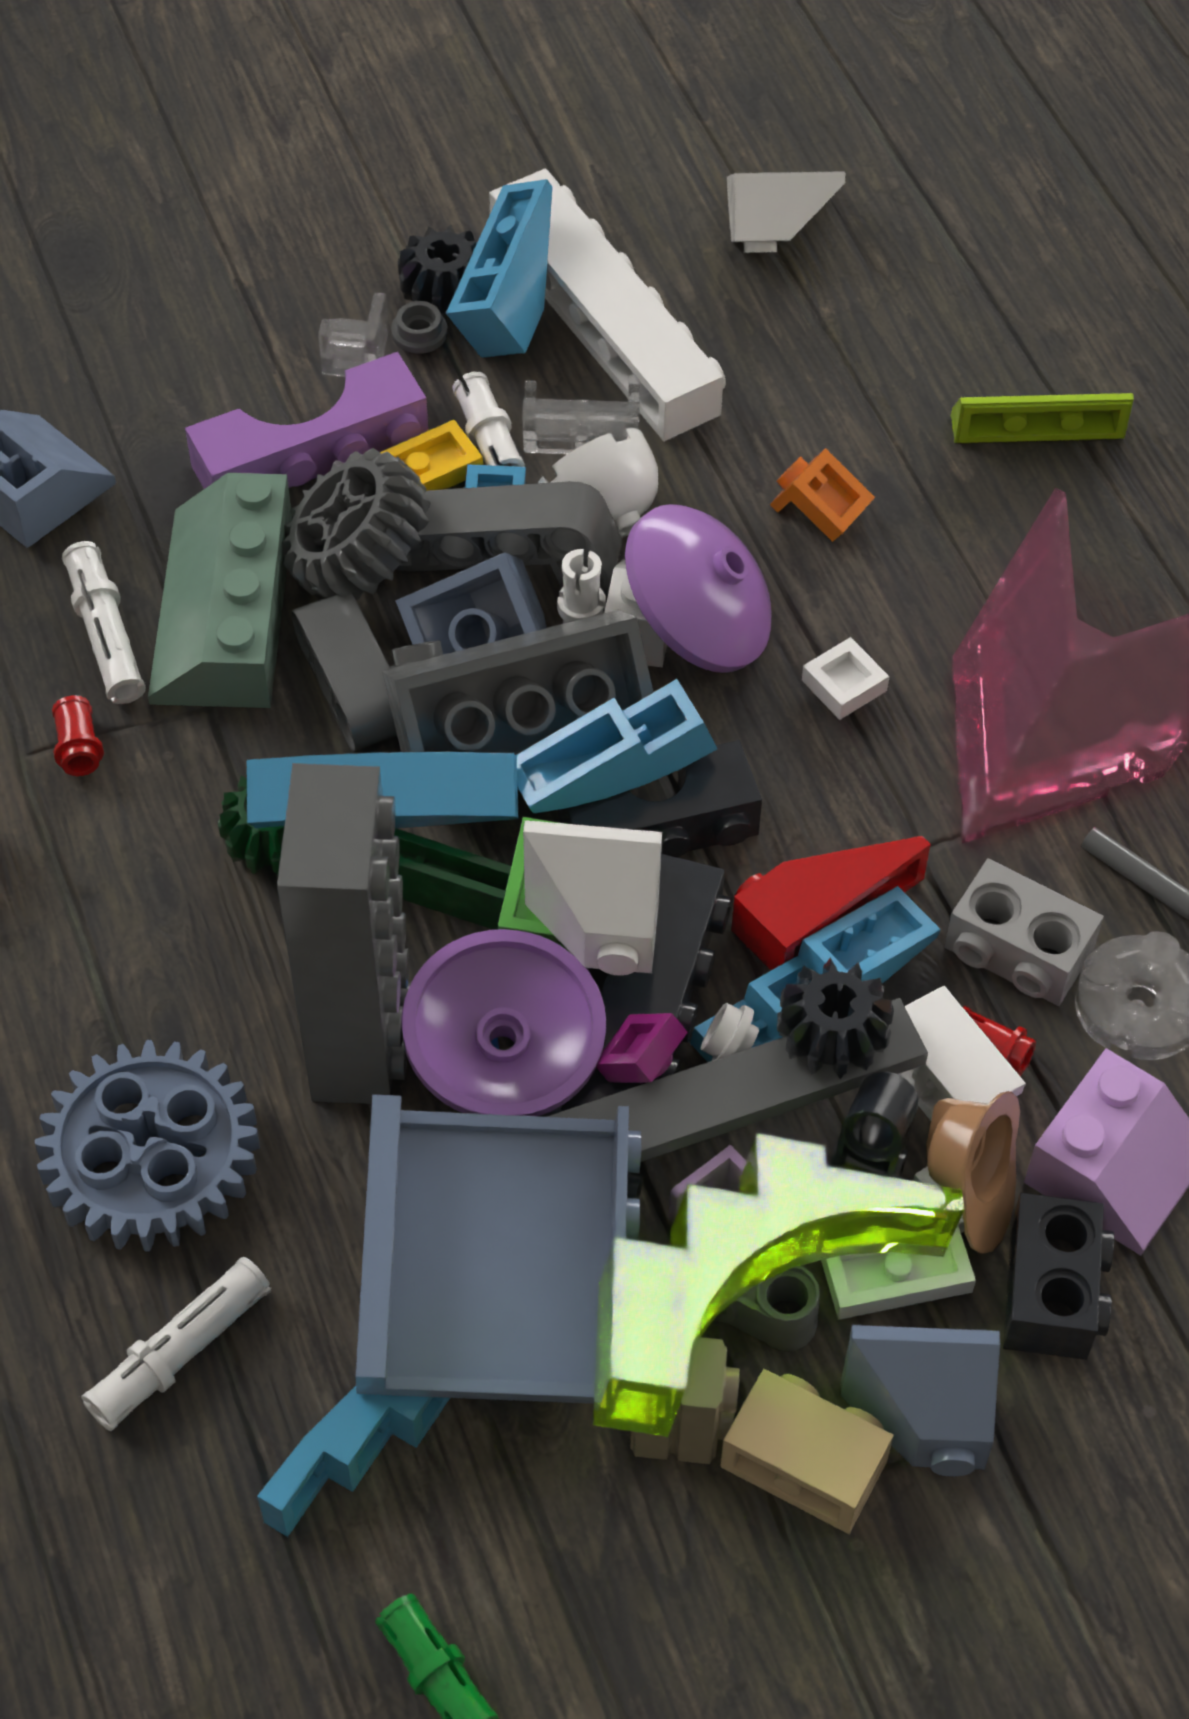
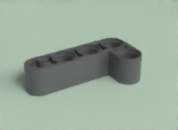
M566 481L428 490L425 492V496L431 504L425 515L429 523L418 532L422 542L420 545L410 549L406 556L409 562L401 563L396 568V570L408 572L468 569L506 552L522 559L524 565L550 564L560 586L563 587V558L573 550L584 549V567H588V554L590 551L597 554L602 562L600 588L603 590L605 597H607L613 569L618 564L622 548V538L604 497L597 489L582 482Z

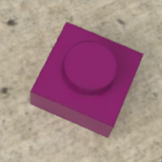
M672 1013L630 1014L602 1051L596 1068L609 1083L652 1082L668 1069L673 1060L672 1053L688 1032Z

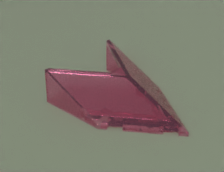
M1057 488L1054 489L952 658V679L955 683L956 701L954 714L958 785L962 805V844L984 837L986 829L1013 820L1016 821L1017 825L1108 796L1110 788L1137 779L1144 784L1162 778L1189 742V614L1114 638L1077 619L1066 493Z

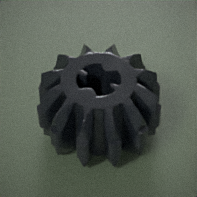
M451 224L443 232H436L428 226L424 237L409 236L406 249L400 251V258L397 262L400 289L405 300L431 303L438 308L441 315L444 311L448 310L478 243L474 239L472 230L456 234Z
M831 958L823 965L822 974L803 966L801 972L797 975V983L786 984L781 993L780 1007L782 1010L777 1014V1031L779 1036L787 1038L786 1051L789 1054V1059L809 1055L807 1067L812 1075L823 1064L833 1065L834 1072L841 1079L847 1073L849 1062L867 1071L869 1066L873 1064L875 1052L884 1053V1049L889 1045L891 1037L889 1025L892 1024L894 1016L892 1001L883 998L884 986L882 985L881 978L861 980L863 971L860 968L859 962L852 966L847 973L838 971Z

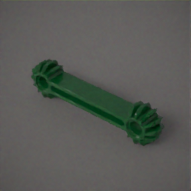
M241 775L237 785L238 792H224V799L221 803L223 812L219 814L220 819L217 821L220 837L224 839L227 853L233 862L246 860L247 868L250 869L253 875L265 865H269L278 876L285 826L254 828L247 823V778ZM395 828L394 836L399 837L398 875H402L403 879L402 900L492 930H498V922L512 866Z

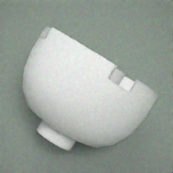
M635 428L626 429L630 439L616 443L611 433L602 435L576 448L552 466L557 477L551 482H582L591 485L601 493L621 538L629 535L634 524L641 518L640 515L653 503L658 491V467L642 432ZM542 476L538 483H548V481Z

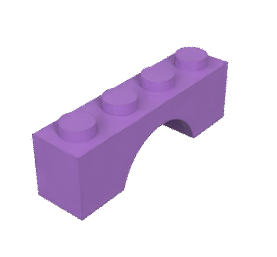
M395 352L345 370V388L339 401L328 412L311 421L293 425L270 424L249 416L241 409H236L186 427L185 431L191 466L204 489L226 473L287 474L288 488L300 486L309 480L317 478L318 474L325 475L330 472L336 460L345 463L350 454L355 451L362 455L372 448L382 452L427 432L426 396L400 354Z

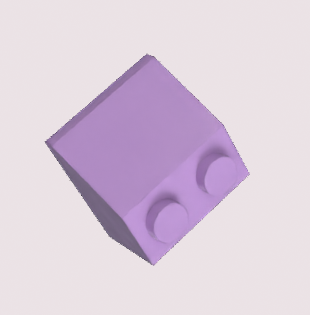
M1106 1048L1035 1144L1024 1183L1045 1196L1104 1203L1103 1230L1114 1231V1239L1141 1256L1189 1187V1118L1165 1083Z

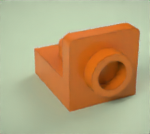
M825 448L809 464L800 456L778 478L776 482L783 490L769 505L778 513L792 501L833 542L853 523L875 497Z

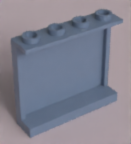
M372 1095L356 1362V1394L618 1404L623 1389V1382L634 1383L637 1362V1339L624 1338V1311L636 1312L639 1284L638 1268L625 1267L626 1241H638L640 1224V1200L637 1198H627V1173H639L641 1161V1131L628 1130L629 1106H618L615 1120L405 1111L401 1110V1096Z

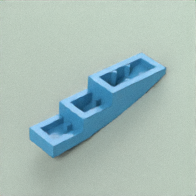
M396 752L310 755L247 760V823L254 828L285 826L292 763L380 767L383 796H395V828L518 819L517 756L514 753Z
M897 886L803 939L798 956L750 982L744 999L733 1005L738 1009L746 1005L754 1010L751 1024L758 1027L759 1032L752 1048L782 1038V1036H779L776 1027L777 1014L782 1010L780 1007L781 993L786 984L797 983V975L801 972L803 966L822 974L823 965L831 958L838 971L847 973L852 966L859 962L860 968L863 971L862 981L881 978L882 983H884L934 941L941 929ZM715 1016L694 1027L690 1044L707 1062H711L713 1056L702 1051L701 1044Z
M355 1386L305 1435L258 1494L257 1498L264 1523L288 1537L328 1478L353 1492L392 1434L417 1448L450 1398L356 1394Z

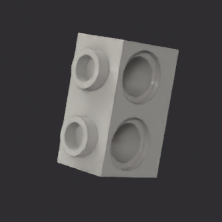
M987 858L951 913L944 948L954 952L960 960L972 967L985 968L1009 980L1024 994L1034 998H1044L1060 1006L1094 951L1104 916ZM983 919H991L999 922L1000 924H989L983 921ZM1040 949H1052L1059 954H1048Z

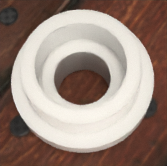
M725 1003L710 1024L702 1041L701 1050L713 1056L712 1061L752 1048L759 1032V1028L751 1024L754 1010L746 1005L738 1009Z

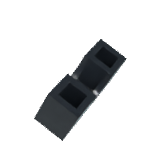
M736 740L716 745L717 750L679 769L678 793L669 799L647 801L636 797L628 790L605 799L558 809V818L560 823L662 832L661 854L678 858L688 851L718 844L722 846L736 845L748 837L759 835L762 798L741 742Z

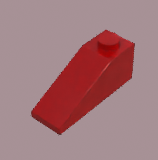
M917 836L782 862L764 876L761 873L751 876L739 887L734 896L731 931L770 970H773L798 956L803 939L897 886L905 893L922 881L925 877L931 844L923 836Z

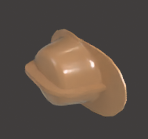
M1011 1091L1000 1092L989 1104L946 1098L939 1100L933 1107L927 1139L929 1176L941 1186L943 1191L962 1202L965 1235L970 1247L979 1254L992 1252L1002 1241L1010 1224L1015 1203L1016 1138L1019 1127L1020 1107L1018 1098Z

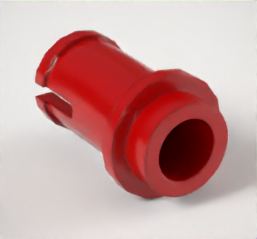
M75 695L63 697L53 705L52 715L55 718L58 743L55 745L53 753L55 762L65 773L72 776H85L98 768L99 762L103 758L104 750L102 742L95 737L92 721L93 711L89 700Z
M963 1006V1009L1018 1075L1021 1076L1029 1065L1036 1048V1040L1027 1036V1029L1018 1026L1015 1030H1012L973 1012L969 1007Z

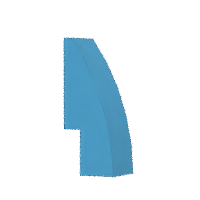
M676 679L623 711L616 699L613 698L517 754V785L532 813L564 809L605 799L643 786L682 769L718 748L697 710Z

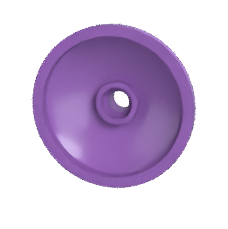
M662 505L642 516L629 533L626 543L625 564L634 598L645 619L656 634L682 658L698 667L713 672L737 671L757 659L764 651L770 636L771 602L761 570L747 547L719 520L687 506Z
M505 929L487 930L461 937L449 943L432 955L420 968L409 986L405 997L402 1013V1035L406 1055L417 1077L435 1097L451 1108L462 1113L540 1116L568 1102L585 1086L594 1073L604 1047L606 1014L601 993L593 977L578 959L564 947L547 938L529 932ZM505 1036L514 1042V1046L507 1050H499L491 1044V1041L496 1037Z

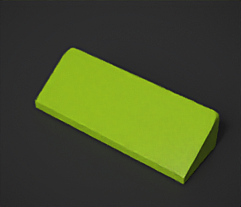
M1133 393L961 397L953 406L951 412L955 443L1123 439L1125 438L1134 401Z

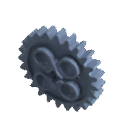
M146 1040L141 1057L132 1058L129 1050L124 1044L118 1045L117 1049L118 1062L109 1065L96 1054L92 1056L95 1074L87 1077L74 1070L69 1073L74 1089L72 1094L56 1090L52 1092L51 1097L58 1113H44L40 1115L39 1120L43 1132L47 1136L35 1139L39 1158L43 1160L37 1164L42 1183L49 1185L46 1190L53 1208L64 1206L62 1210L70 1227L85 1220V1228L90 1240L95 1241L109 1228L111 1229L116 1249L121 1250L131 1234H139L144 1251H150L154 1243L155 1234L165 1232L168 1241L173 1247L179 1246L180 1227L188 1224L196 1233L202 1236L206 1234L203 1215L208 1211L223 1219L229 1216L224 1195L244 1198L246 1195L244 1181L240 1175L256 1173L255 1158L251 1152L260 1149L257 1128L252 1127L257 1124L253 1104L245 1103L247 1098L242 1081L229 1084L230 1076L228 1066L225 1063L219 1064L208 1071L209 1065L206 1051L202 1049L196 1052L188 1061H184L180 1042H174L165 1056H157L152 1040ZM126 1103L138 1105L127 1113L113 1112L118 1106ZM191 1115L204 1117L200 1122L191 1126L177 1124L183 1118ZM105 1162L119 1163L112 1171L106 1173L92 1172L99 1164ZM171 1174L185 1176L178 1184L172 1186L158 1185V1182L165 1176Z

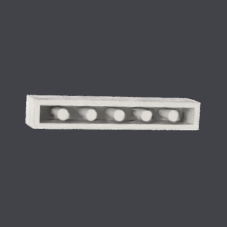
M546 168L510 183L517 184L548 179L553 186L545 299L659 437L666 441L720 416L722 392L726 385L721 366L714 358H708L696 345L689 328L683 322H677L667 311L658 292L653 287H647L637 276L629 258L624 253H618L605 238L599 223L595 219H589L578 207L570 189L565 185L560 186ZM502 187L489 192L490 213Z

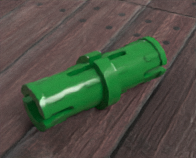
M411 1593L398 1598L380 1613L381 1617L376 1618L375 1624L382 1631L390 1645L392 1644L410 1674L407 1678L409 1685L416 1695H425L441 1719H498L496 1712L491 1708L484 1696L480 1694L470 1679L469 1674L462 1666L465 1662L464 1655L457 1645L447 1644L428 1618V1614L419 1603L415 1594Z

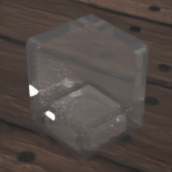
M374 293L368 321L322 318L318 334L322 374L345 376V370L383 357L389 333L385 293Z

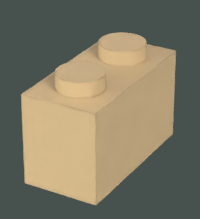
M763 1369L724 1438L720 1467L850 1534L887 1463L894 1435L885 1431L881 1422L868 1412L855 1407H847L844 1410L819 1397L817 1390L805 1380L790 1374H784L780 1377Z

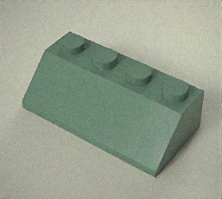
M226 473L175 509L148 692L150 705L271 708L287 568L283 565L285 556L283 554L282 542L286 539L284 526L293 520L290 512L291 503L287 474Z

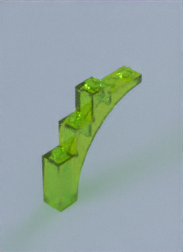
M757 1133L739 1180L740 1193L687 1184L671 1229V1246L614 1237L598 1290L593 1425L668 1437L686 1390L691 1349L720 1312L753 1286L786 1270L840 1255L897 1252L944 1257L964 1212L962 1190L826 1166L825 1145Z

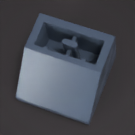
M0 410V526L28 548L114 486L116 479L111 472L41 416Z

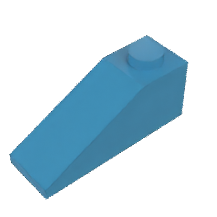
M548 179L502 186L446 312L481 358L526 353L544 311L553 186Z

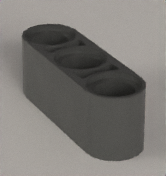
M352 593L346 597L335 595L292 610L291 618L299 645L350 749L354 752L396 737L397 732L382 675L383 670L390 668Z

